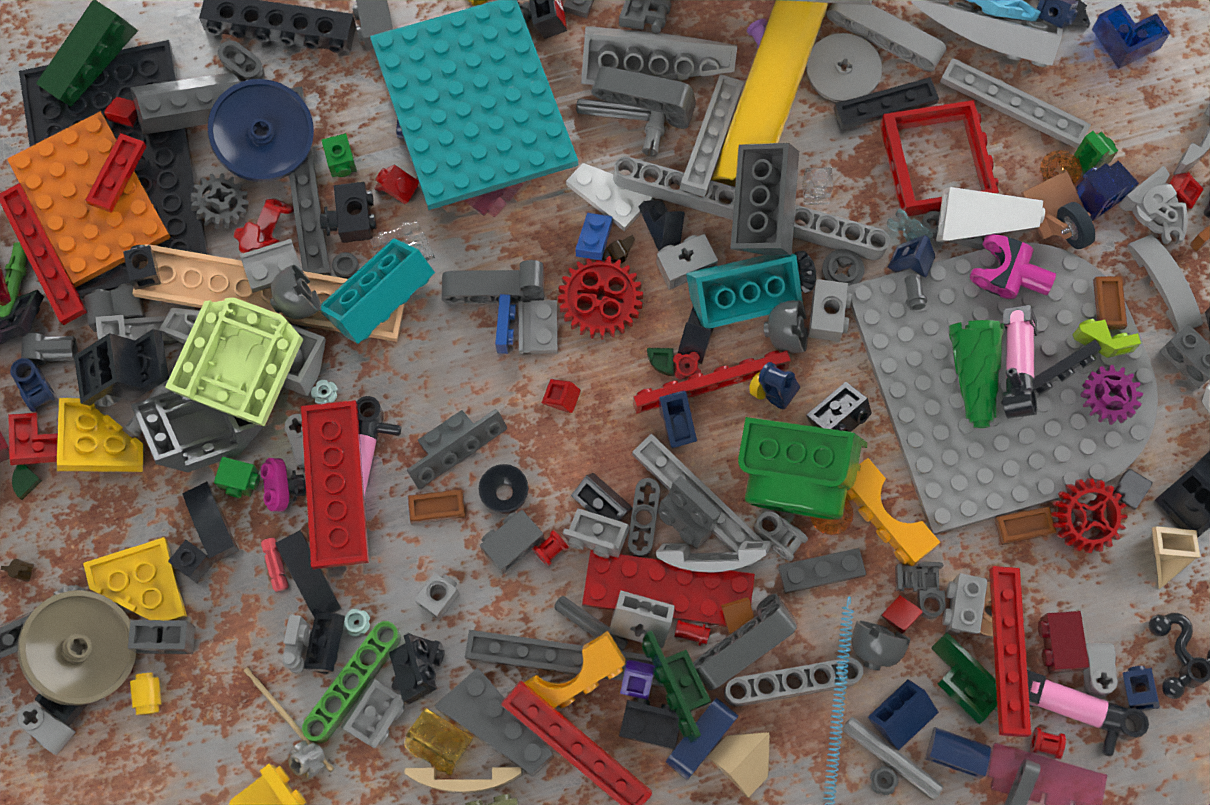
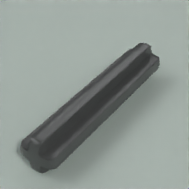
M580 98L576 105L578 114L649 121L651 110L609 101Z
M561 596L554 605L555 610L597 638L606 631L609 632L610 628L565 596ZM610 634L620 651H623L628 644L627 639Z

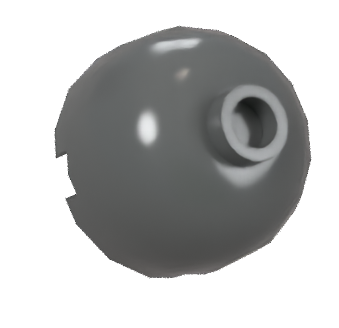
M291 265L276 275L271 284L273 298L270 299V303L277 313L282 312L285 316L292 319H305L321 310V302L316 290L311 292L308 286L310 280L298 266Z
M793 300L778 304L769 314V320L764 322L765 337H770L772 345L781 352L788 351V353L797 354L804 353L807 350L808 328H804L803 320L807 319L802 301Z
M860 620V622L856 621L851 641L856 655L865 660L863 665L880 671L881 666H894L904 658L911 639L896 631L894 636L893 632L887 630L888 627Z

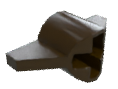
M633 235L609 244L604 250L602 260H606L608 256H611V261L616 263L620 259L621 264L624 263L635 241Z
M14 559L9 566H1L0 570L7 571L11 578L29 582L34 564Z

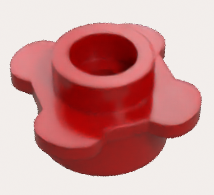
M691 352L689 355L679 353L674 356L673 361L676 363L677 371L675 376L677 379L683 380L685 377L701 373V370L698 368L700 357L696 352ZM686 363L690 364L689 368H685Z

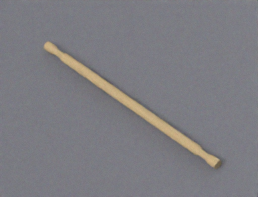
M247 667L244 672L252 679L253 683L299 737L310 745L312 742L303 735L298 725ZM324 759L323 763L329 772H332L334 767Z

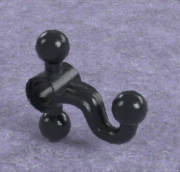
M1169 613L1165 616L1155 615L1149 621V630L1155 636L1163 637L1168 635L1172 624H1178L1181 627V633L1174 645L1175 654L1182 665L1179 677H1168L1162 684V691L1165 696L1171 699H1178L1184 694L1186 686L1196 688L1209 681L1210 650L1207 653L1206 659L1202 657L1193 658L1188 653L1186 646L1192 637L1193 626L1185 615L1180 613ZM1191 667H1195L1200 671L1201 679L1195 678L1192 675Z

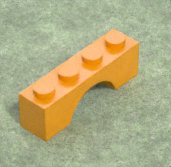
M867 458L860 463V471H857L854 486L847 490L846 498L849 501L853 500L859 507L860 515L867 522L871 521L874 524L879 538L885 543H890L895 549L894 554L896 558L904 565L914 566L941 542L923 521L903 523L895 520L886 512L881 502V488L886 478L872 461Z
M606 631L583 646V667L579 674L570 681L550 683L535 675L523 683L553 708L559 705L560 709L575 700L573 696L581 691L587 694L599 686L598 681L607 676L611 679L623 671L622 666L625 665L626 659L610 633Z

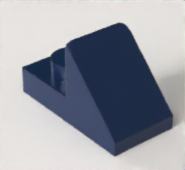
M923 235L898 245L887 268L895 273L910 268L926 278L935 260V252L929 237Z
M683 390L659 397V413L664 420L670 447L675 448L696 442L697 437L686 391Z

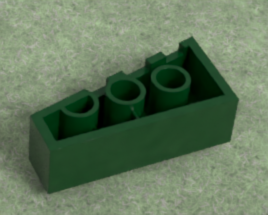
M92 0L36 84L62 102L72 106L139 30L97 0Z

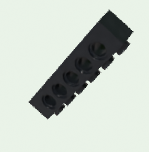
M204 0L199 15L204 31L210 34L218 35L222 33L236 38H255L261 42L275 41L287 46L293 44L302 45L309 49L322 48L334 53H350L356 31V23L352 13L264 0Z

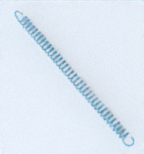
M850 596L848 597V600H847V607H842V609L849 610V611H852V612H842L841 614L847 615V616H850V617H849V618H841V620L849 621V622H851V623H841V624H840V625H843V626L850 627V628L840 629L841 631H845V632H848V633H850V634H839V636H843V637L849 638V639H839L840 642L848 643V645H838L839 647L846 648V649H849V648L844 647V646H850V645H851L849 642H846V641L851 640V638L848 637V636H844V635H851L852 633H851L850 631H846V630H850V629H852V627H851V626H848V625H845V624H852L853 622L850 621V620H847V619H852V618H854L852 615H849L850 613H854V611H853V610H850V609H847V608H848V603H849V605L851 604V597H850ZM849 649V650H838V652L844 653V654H847V655H846V656H837V657H838V658L845 659V660H848V661H837V663H840V664H843V665H846V666L836 667V668L845 670L846 672H835L836 674L846 676V677H836V678H835V679H837V680L844 681L845 683H834L835 685H839V686L845 687V688H834V690L841 691V692H843V694H833L834 696H839V697L844 698V699H833V701L843 703L842 705H832V706H834V707H838V708L843 709V710H832V712H836V713H839V714H842V715H840V716H831V717H834V718H838V719H840V720H842V721H830L831 723H835V724L841 725V726H837V727H832V726H830V728L840 730V732H829V733L838 735V736H840V737H829V739H833V740L839 741V743H828V744L837 746V747H839V748H828V750L836 751V752H838V754H827V755L834 756V757H836V758H838V759H827V761L835 762V763H837V765H826V766L836 768L837 770H826V772H831V773H834V774H836V775H835V776H825V777H828V778L835 779L836 781H824L825 783H830V784L835 785L834 787H824V788H828V789L834 790L835 792H823V793H825V794H829V795L834 796L833 798H824V797H823V799L831 800V801H833L834 803H835V801L832 800V799L836 798V796L833 794V793H836V790L833 789V788L837 787V785L834 784V782H837V781H838V780H837L836 778H834V777H837V776H838V774L835 773V771H838V770H839L837 767H834V766H838V765H839V763L836 762V761L840 759L838 756H835V755H839V754H840V752L837 751V750L841 748L840 746H838V745H836V744H840V743H841V741L838 740V739H840V738L842 737L841 735H839V734H837V733H841L842 730H841V729H838V728L843 727V725L840 724V723H838V722H843V721H844L842 718H839V717L844 716V714L841 713L840 711H844L845 709L842 708V707H840V706H844V705H845V703H844V702H841V701L846 699L845 697L840 696V695H845L846 692H845V691H842V690H844V689L847 688L846 686L841 685V684H846V683H847V681L843 680V679L847 678V675H844V674H841V673H847V672H848V670L843 669V668H847V667H849V666H848L847 664L843 663V662H849V659L844 658V657L850 656L848 653H846V651H850V649Z

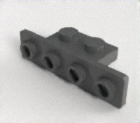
M495 409L476 423H473L461 410L419 438L418 442L427 453V456L407 469L417 488L421 489L507 430L502 416Z

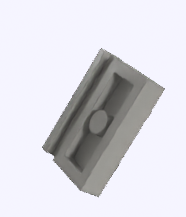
M291 239L240 255L252 293L271 287L276 275L291 265H296L301 269Z
M557 300L519 301V354L558 353Z

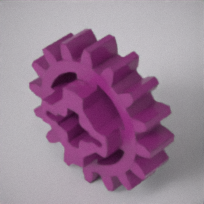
M1110 365L1107 371L1101 366L1096 373L1092 371L1088 376L1089 380H1085L1082 384V387L1086 390H1083L1080 397L1087 398L1083 407H1091L1092 410L1089 415L1098 414V422L1108 418L1110 425H1113L1117 419L1120 423H1124L1127 417H1133L1136 414L1135 410L1142 405L1138 400L1143 396V393L1136 391L1141 384L1140 382L1133 383L1134 374L1131 373L1126 376L1124 374V367L1117 372L1114 365ZM1111 392V393H1113L1115 396L1111 397V396L1109 395V393Z

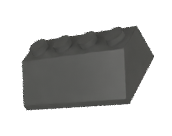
M233 72L131 87V94L142 134L208 124L209 115L216 100L228 88L240 83V80Z
M790 143L739 145L730 249L762 255H792L799 151Z

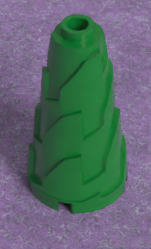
M994 320L968 321L965 329H962V322L948 326L949 337L952 342L955 369L959 377L966 419H969V423L973 424V428H989L990 423L994 422V418H996L1004 323Z

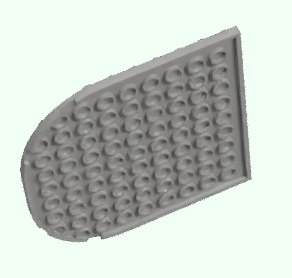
M1026 243L1034 249L1030 264L1056 273L1055 281L1047 296L1021 286L1015 299H1006L975 285L970 280V274L974 268L986 270V268L996 269L1000 267L999 260L987 249L934 262L927 277L921 276L923 294L927 297L925 308L921 310H910L909 306L906 305L908 296L904 279L909 275H919L912 269L848 286L847 292L852 293L850 304L852 313L928 528L934 535L1059 500L1061 498L1058 493L1060 491L1067 493L1066 485L1073 484L1075 486V481L1078 479H1082L1085 482L1087 478H1093L1095 483L1097 480H1103L1106 484L1125 471L1136 460L1147 444L1155 424L1158 395L1155 374L1142 340L1138 348L1131 353L1110 358L1097 353L1095 355L1097 360L1086 368H1083L1081 365L1074 369L1075 374L1063 382L1057 379L1051 383L1053 387L1040 396L1036 392L1037 415L1007 419L1001 403L1003 392L1006 391V329L1004 327L996 418H994V422L990 423L989 428H973V424L969 423V419H966L948 326L962 322V329H965L968 321L994 320L1003 323V309L1031 305L1037 320V336H1034V377L1084 347L1085 345L1074 340L1072 334L1081 322L1089 319L1097 321L1093 279L1105 275L1079 256L1050 245ZM1126 302L1127 327L1126 329H1110L1111 337L1120 333H1127L1128 335L1138 333L1139 335ZM1110 365H1114L1117 372L1124 367V374L1128 376L1133 373L1132 382H1140L1141 384L1136 391L1143 393V396L1138 400L1142 405L1135 410L1136 414L1131 418L1127 417L1124 423H1120L1117 419L1113 425H1110L1108 418L1098 422L1099 415L1090 416L1091 407H1083L1087 398L1080 397L1083 390H1086L1082 387V384L1085 380H1089L1088 376L1092 371L1096 373L1101 366L1107 371ZM1109 393L1111 397L1115 396L1113 393Z

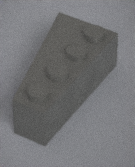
M476 668L435 704V708L533 777L554 758L553 753L531 729L501 705L505 698L481 670Z

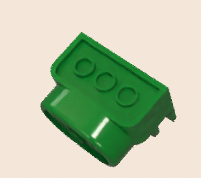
M745 417L738 456L740 468L749 474L745 502L752 506L774 511L831 520L841 519L844 512L847 490L854 486L857 471H860L861 468L859 464L861 447L867 448L868 443L854 432Z

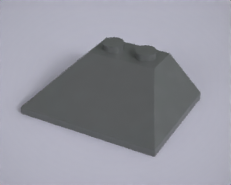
M172 391L131 404L155 463L187 473L220 462L222 457L231 458L240 455L263 428V426L190 400Z

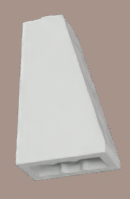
M954 187L946 188L943 190L936 242L1040 227V223L1043 222L1045 217V208L1042 207L1043 200Z

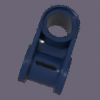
M21 358L12 364L10 369L11 376L20 390L22 399L31 412L37 411V407L49 400H57L54 390L45 379L42 371L31 360ZM27 369H31L30 375L26 378H22L23 372Z
M772 362L766 363L759 374V383L766 394L767 400L777 408L785 410L800 389L795 374L791 371L785 372L778 369Z

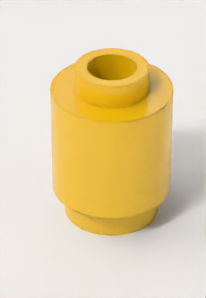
M152 672L136 674V680L130 681L132 709H135L136 715L158 713L159 705H161L159 677H153Z

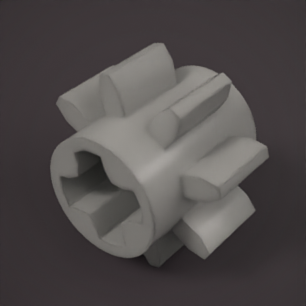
M303 740L289 752L291 755L288 760L289 767L298 776L305 774L309 779L318 774L319 770L324 767L322 762L325 759L322 748L316 743L308 745Z

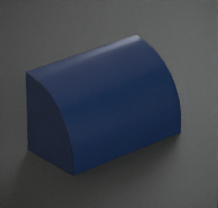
M907 679L868 718L877 731L899 751L939 712L927 692Z
M934 727L925 760L981 779L986 777L991 747Z

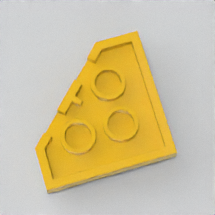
M59 398L57 471L143 472V443L136 437H130L123 431V427L109 415H103L98 411L94 403L88 406L81 404L80 398Z
M165 537L83 563L89 589L95 593L109 598L113 602L148 620L177 621L187 617L174 566L168 562L171 558V553Z

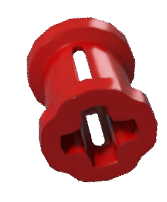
M554 530L549 532L550 536L538 547L534 546L532 548L538 558L548 567L561 551L569 549L566 542Z
M1036 727L1031 737V753L1036 754L1039 751L1054 755L1055 759H1061L1066 746L1065 734H1050L1042 732L1041 728Z

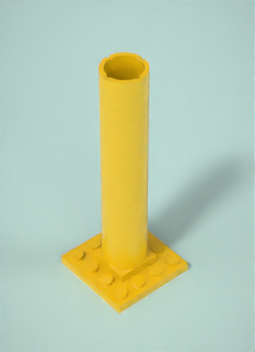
M775 0L711 178L712 181L735 187L739 145L779 143L828 3Z

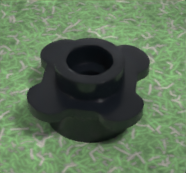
M324 207V214H320V228L325 229L327 236H330V232L337 231L336 210L328 211L327 207Z
M293 470L290 478H287L289 494H292L293 501H297L298 496H305L306 485L304 474L296 475V471Z

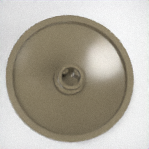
M75 590L59 593L48 598L28 616L19 635L17 652L23 675L38 693L56 703L86 705L107 697L123 684L135 662L136 653L128 649L130 620L115 602L98 593Z

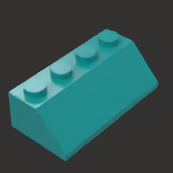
M393 238L321 304V310L319 311L344 336L359 344L367 339L380 323L388 320L395 309L405 304L418 288L426 285L429 278L435 274V271L419 249Z
M795 254L762 255L686 273L691 302L701 326L708 329L769 315L773 308L782 302L801 300L803 303Z

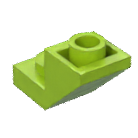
M1095 319L1085 320L1079 324V327L1072 334L1074 340L1085 346L1096 340L1102 348L1098 353L1107 358L1134 352L1141 344L1138 333L1132 335L1120 333L1111 337L1105 320L1096 322Z

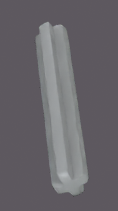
M850 718L843 728L846 734L932 799L939 796L943 790V785L855 718Z

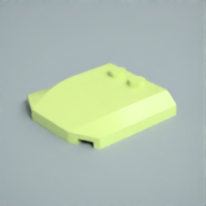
M225 298V301L218 302L204 301L165 388L190 400L265 427L303 338L281 314L237 298Z

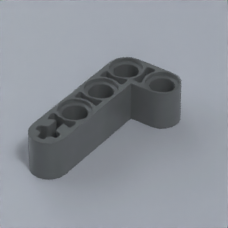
M604 66L599 69L591 90L595 97L604 101L665 113L667 122L679 129L688 128L696 107L693 89L686 83Z
M522 261L519 265V270L446 271L442 274L441 300L445 303L499 304L500 294L510 295L512 303L544 300V265L540 261Z
M776 593L767 596L758 604L757 616L693 662L701 681L708 690L718 688L794 633L797 628L794 616Z

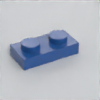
M587 213L575 249L576 257L602 260L612 228L613 216Z
M500 294L495 342L497 353L508 354V345H513L514 329H510V320H515L516 304H512L510 295Z

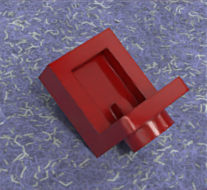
M394 164L380 170L375 179L378 183L374 190L377 192L384 190L401 203L406 204L413 195L419 181Z

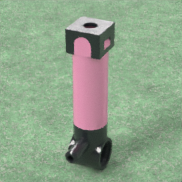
M1031 305L1003 309V323L1006 329V391L1003 392L1005 415L1007 419L1037 415V400L1034 391V336H1037V320Z
M364 396L356 401L364 497L378 433L399 436L402 429L400 425L382 423L384 420L383 410L379 401L371 396ZM366 409H375V413L372 416H363V412Z
M1027 670L1029 706L1033 707L1036 705L1107 731L1102 748V754L1106 756H1113L1118 737L1122 740H1132L1143 736L1149 728L1147 716L1139 709H1128L1046 680L1047 676ZM1127 717L1135 722L1134 732L1126 727L1125 720Z

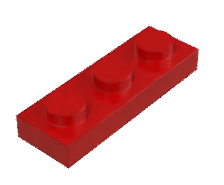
M120 133L85 199L88 205L110 213L113 212L147 147L143 141Z

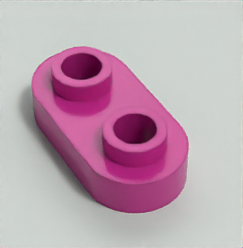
M268 458L261 466L260 471L264 483V503L270 511L283 512L289 504L286 465L281 458Z

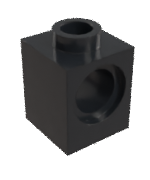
M135 245L130 250L123 251L129 281L135 290L162 284L156 257L150 245ZM143 261L148 262V264L144 268H136L138 263Z
M186 539L168 560L171 565L196 584L199 583L214 564L208 555Z

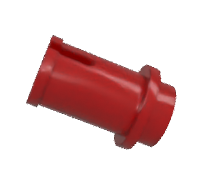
M678 620L674 637L698 642V646H701V644L707 645L711 628H707L706 624L699 626Z

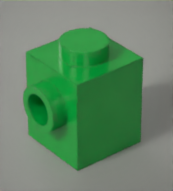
M346 133L321 139L332 178L346 177L352 172L357 171Z
M222 457L214 483L219 489L225 490V494L231 497L241 498L242 495L251 497L252 491L258 488L260 474H258L259 471L253 464Z

